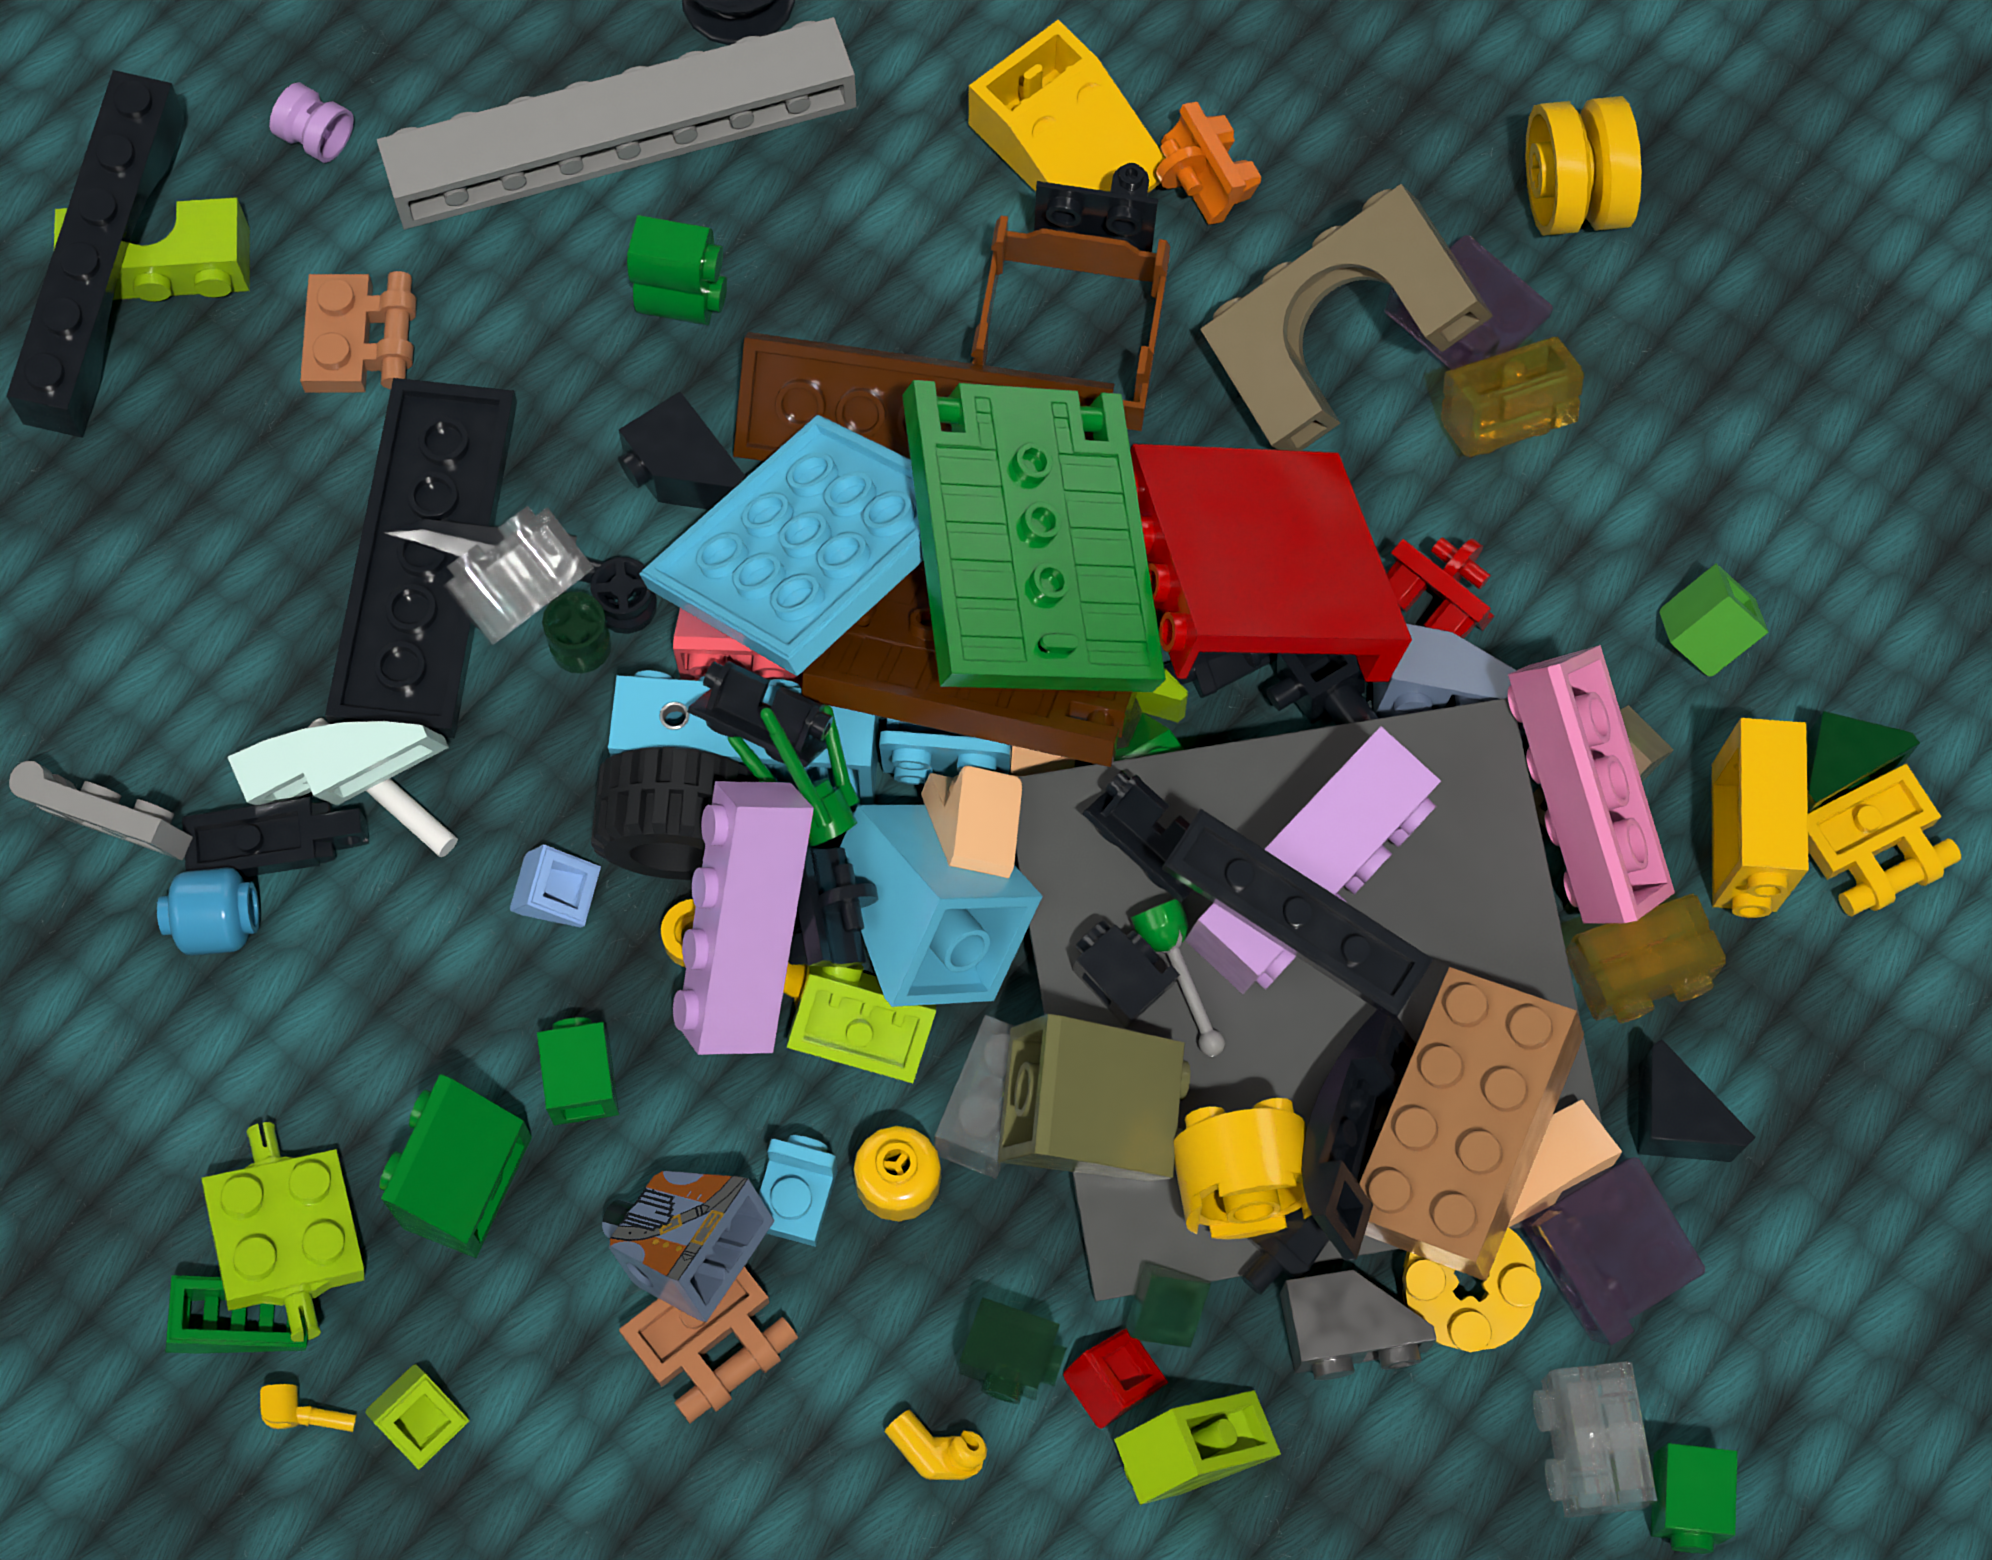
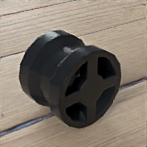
M617 557L607 560L596 569L591 579L590 590L598 618L607 629L616 633L631 634L641 631L651 623L657 610L655 593L647 588L639 575L645 566L633 558ZM634 596L635 598L629 603L628 599Z

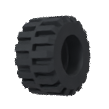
M649 747L613 755L607 758L605 763H601L598 771L591 847L594 848V852L608 862L635 873L666 879L692 880L695 870L702 868L705 843L701 830L702 815L705 807L712 805L715 781H759L748 767L739 764V762L715 753L697 749Z

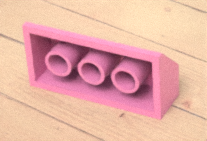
M1601 645L1534 663L1508 674L1511 683L1508 688L1509 706L1514 718L1518 722H1522L1530 746L1526 753L1528 769L1533 780L1537 784H1541L1548 805L1545 813L1546 828L1551 841L1561 848L1567 868L1564 873V887L1572 906L1579 908L1583 923H1628L1637 921L1673 895L1675 891Z

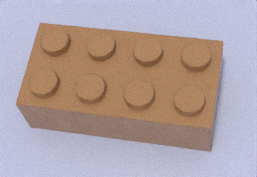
M1451 967L1448 968L1359 1183L1373 1204L1365 1231L1366 1236L1478 1279L1487 1280L1583 1040L1584 1032L1577 1010Z

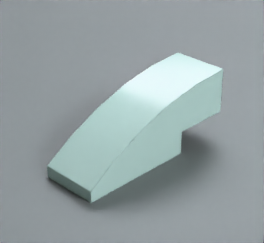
M389 721L342 722L304 728L270 738L228 756V760L244 797L250 804L256 806L295 800L312 792L315 797L339 805L449 747L444 736L423 725Z

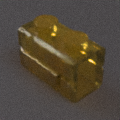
M1558 337L1544 339L1447 371L1444 377L1443 393L1445 399L1442 400L1441 421L1444 428L1466 457L1470 458L1479 454L1491 453L1497 448L1533 436H1541L1547 434L1551 429H1557L1578 422L1581 402L1578 396L1582 394L1584 373L1579 363Z
M1694 893L1658 905L1637 921L1608 923L1574 935L1566 949L1569 966L1577 983L1581 986L1582 995L1593 1019H1596V1021L1612 1015L1616 1016L1618 1023L1635 1020L1648 1014L1655 1008L1653 1000L1673 993L1678 1002L1696 998L1714 987L1712 979L1718 975L1726 964V956L1714 931L1710 929L1709 920L1697 895H1694Z

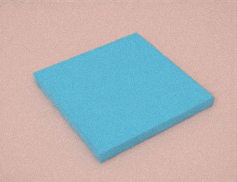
M816 415L646 566L639 575L647 588L798 676L924 560L911 460L837 423Z

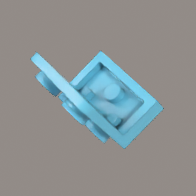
M887 718L886 731L880 732L879 748L883 773H894V780L900 783L925 785L930 773L954 778L959 775L964 766H973L1010 775L1012 745Z

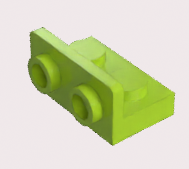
M862 965L852 968L807 966L806 980L787 1037V1048L913 1084L937 1011L936 1004L891 1007L883 995L877 976L863 973L864 967Z

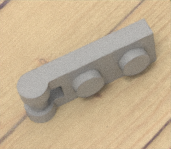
M35 761L20 763L10 775L9 786L12 793L47 813L183 861L193 838L171 825L174 814L162 807L137 799L133 809L119 805L121 795L88 781L84 782L81 791H79L72 782L58 774H52L50 770Z

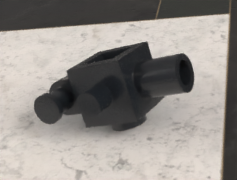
M1272 653L1242 654L1248 663L1255 668L1261 664L1262 659ZM1277 653V677L1280 682L1268 688L1266 692L1271 703L1278 711L1296 702L1311 724L1328 714L1336 726L1379 719L1361 695L1365 690V679L1356 655Z

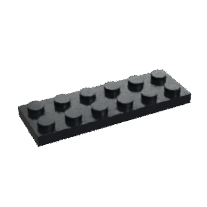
M393 378L325 713L329 724L368 721L423 725L445 738L455 739L486 568L385 534L384 532L424 519L494 527L517 406L514 390Z

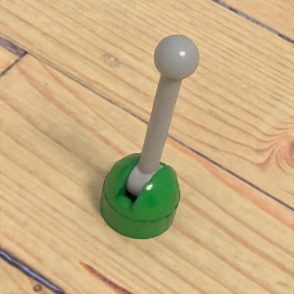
M1173 899L1131 917L1130 919L1136 932L1148 942L1155 952L1167 953L1171 965L1180 974L1178 978L1179 984L1201 1034L1198 1041L1201 1052L1207 1056L1219 1055L1225 1047V1039L1220 1032L1213 1030L1179 949L1182 942L1186 939L1189 929L1187 915L1182 903Z

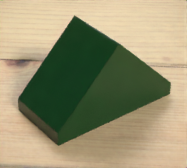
M1823 711L1807 734L1806 739L1808 813L1902 766L1920 744L1919 740L1912 732Z

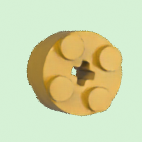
M1271 1098L1257 1103L1252 1109L1225 1113V1110L1220 1107H1204L1186 1115L1185 1123L1187 1129L1174 1139V1164L1185 1222L1189 1231L1197 1234L1199 1224L1210 1227L1211 1238H1249L1287 1228L1285 1215L1302 1208L1304 1219L1312 1215L1306 1201L1302 1178L1303 1147L1307 1130L1303 1118L1294 1113L1291 1100Z

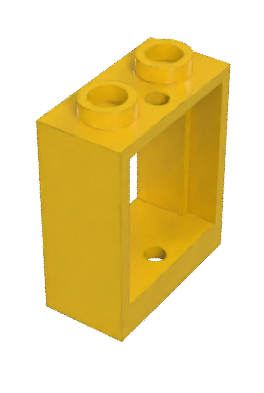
M1740 718L1711 764L1712 907L1730 908L1734 915L1740 917L1759 918L1768 916L1772 912H1777L1809 870L1806 722Z

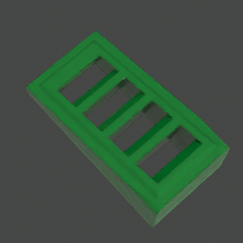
M171 1276L165 1353L202 1354L306 1351L307 1330L303 1316H300L304 1332L303 1342L292 1341L288 1317L286 1333L272 1332L274 1305L260 1304L258 1332L245 1331L246 1307L231 1310L230 1331L217 1330L219 1300H226L221 1277ZM191 1301H204L202 1330L189 1329Z

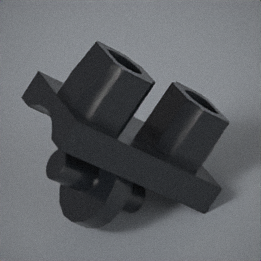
M809 845L807 846L797 906L801 927L793 930L788 960L791 965L852 968L866 963L860 932L865 928L861 908L872 905L879 900L877 888L874 884L870 883L856 884L853 865L847 863L845 848L814 849Z

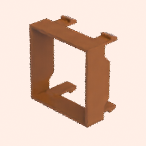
M1001 215L995 224L991 246L993 257L981 321L976 327L971 357L974 358L972 364L986 365L989 326L998 278L1000 274H1003L1005 260L1153 282L1151 296L1156 299L1149 347L1141 346L1134 402L1123 400L1127 429L1142 431L1170 257V245L1167 240L1159 239L1157 253L1140 251L1125 240L1042 228L1028 234L1008 231V216Z

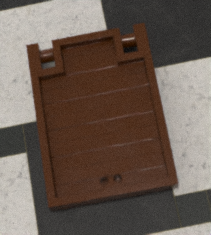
M924 560L804 670L802 682V696L821 704L1107 767L1112 766L1116 755L1118 737L1122 738L1137 692L940 687ZM1038 646L1042 652H1045L1043 647Z

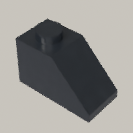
M681 391L619 429L624 454L618 457V461L624 473L636 488H640L645 484L660 503L711 510L747 478Z

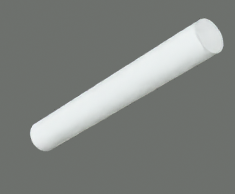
M319 718L308 728L329 725V723L323 718ZM389 778L366 790L439 857L446 856L457 844L458 838L392 779Z

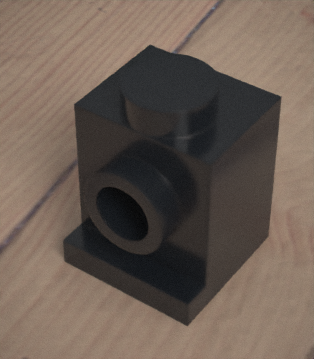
M1105 920L1099 922L1075 945L1082 955L1076 959L1072 970L1125 1028L1167 992L1180 976L1172 965L1161 974L1154 966L1159 961L1158 955L1141 935L1132 930L1126 936L1116 924L1111 927Z

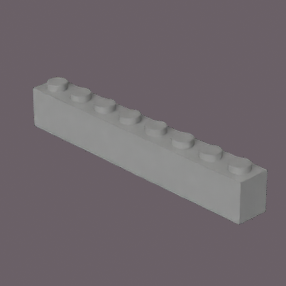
M832 17L817 22L804 21L796 24L791 29L761 37L748 36L738 40L735 44L705 52H688L678 59L653 66H636L627 69L619 75L593 82H576L563 90L536 97H519L506 105L488 110L463 112L447 121L420 128H403L393 135L377 139V143L402 226L405 230L855 108V74L835 18Z

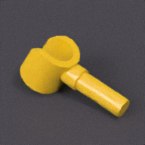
M266 1385L260 1390L261 1417L265 1424L272 1429H287L296 1427L299 1424L306 1426L310 1424L350 1432L354 1431L357 1415L319 1409L312 1406L298 1407V1386Z

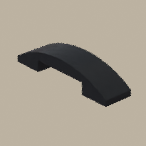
M1378 1009L1349 1041L1328 1074L1312 1110L1303 1147L1302 1178L1307 1204L1312 1216L1345 1261L1358 1258L1373 1208L1372 1202L1358 1184V1179L1381 1104L1394 1101L1417 1046L1398 1017L1393 1020Z

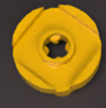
M1510 1228L1506 1230L1487 1280H1483L1481 1283L1485 1293L1479 1300L1471 1295L1463 1297L1461 1300L1456 1297L1453 1290L1458 1286L1459 1280L1454 1274L1455 1269L1408 1251L1403 1265L1405 1267L1402 1276L1404 1306L1434 1326L1437 1339L1435 1342L1437 1344L1466 1352L1494 1349L1513 1339L1528 1323L1533 1314L1535 1302L1540 1296L1541 1283L1536 1273L1534 1258L1524 1241Z

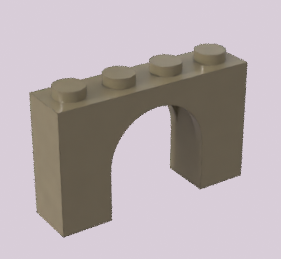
M1402 184L1394 189H1386L1372 196L1364 204L1360 214L1343 226H1334L1322 232L1314 240L1310 250L1293 262H1285L1271 269L1264 276L1263 284L1244 298H1235L1224 303L1214 313L1213 320L1200 329L1270 444L1278 450L1302 451L1341 424L1308 371L1303 355V335L1309 316L1317 304L1337 287L1359 280H1375L1392 286L1424 337L1441 352L1493 317V314L1420 202Z

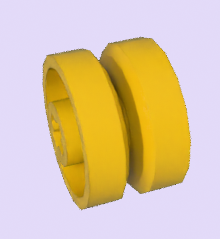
M1623 96L1587 100L1580 114L1570 101L1534 105L1528 120L1525 162L1531 211L1540 233L1543 236L1579 232L1585 218L1595 231L1632 227L1637 217L1640 203L1642 169L1636 121L1630 104Z

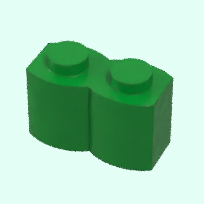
M637 215L627 252L628 276L630 282L633 283V301L637 313L709 326L712 311L722 312L727 293V277L720 276L723 246L714 244V235L711 228Z

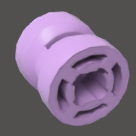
M298 82L291 84L278 97L272 109L269 127L272 134L290 144L300 142L303 144L305 153L326 163L336 158L346 146L353 129L354 117L351 111L333 101L323 103L316 91Z

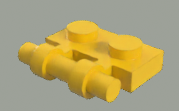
M1907 764L1808 813V851L1825 878L1828 880L1849 869L1856 880V886L1838 896L1842 909L1851 917L1868 908L1878 911L1895 902V894L1916 883L1926 886L1942 878L1945 868L1961 860V852L1952 839L1948 838L1932 846L1923 833L1924 830L1935 825L1941 818V815ZM1897 844L1904 855L1905 861L1883 871L1874 856Z

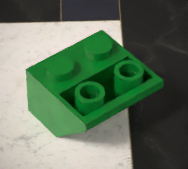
M440 1074L432 1092L424 1090L415 1102L409 1119V1127L414 1130L403 1153L395 1151L383 1170L379 1185L380 1189L384 1191L381 1200L404 1230L477 1258L532 1136L522 1119L454 1079Z

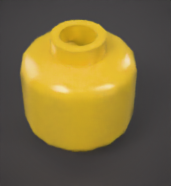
M901 1126L880 1129L866 1138L856 1153L853 1171L858 1197L867 1210L881 1219L899 1222L916 1218L928 1210L938 1196L941 1183V1165L938 1151L926 1136L915 1129ZM903 1166L909 1168L905 1173L902 1169ZM887 1171H894L896 1175H892Z

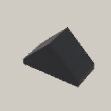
M1662 1039L1650 1049L1640 1062L1638 1155L1732 1162L1756 1138Z

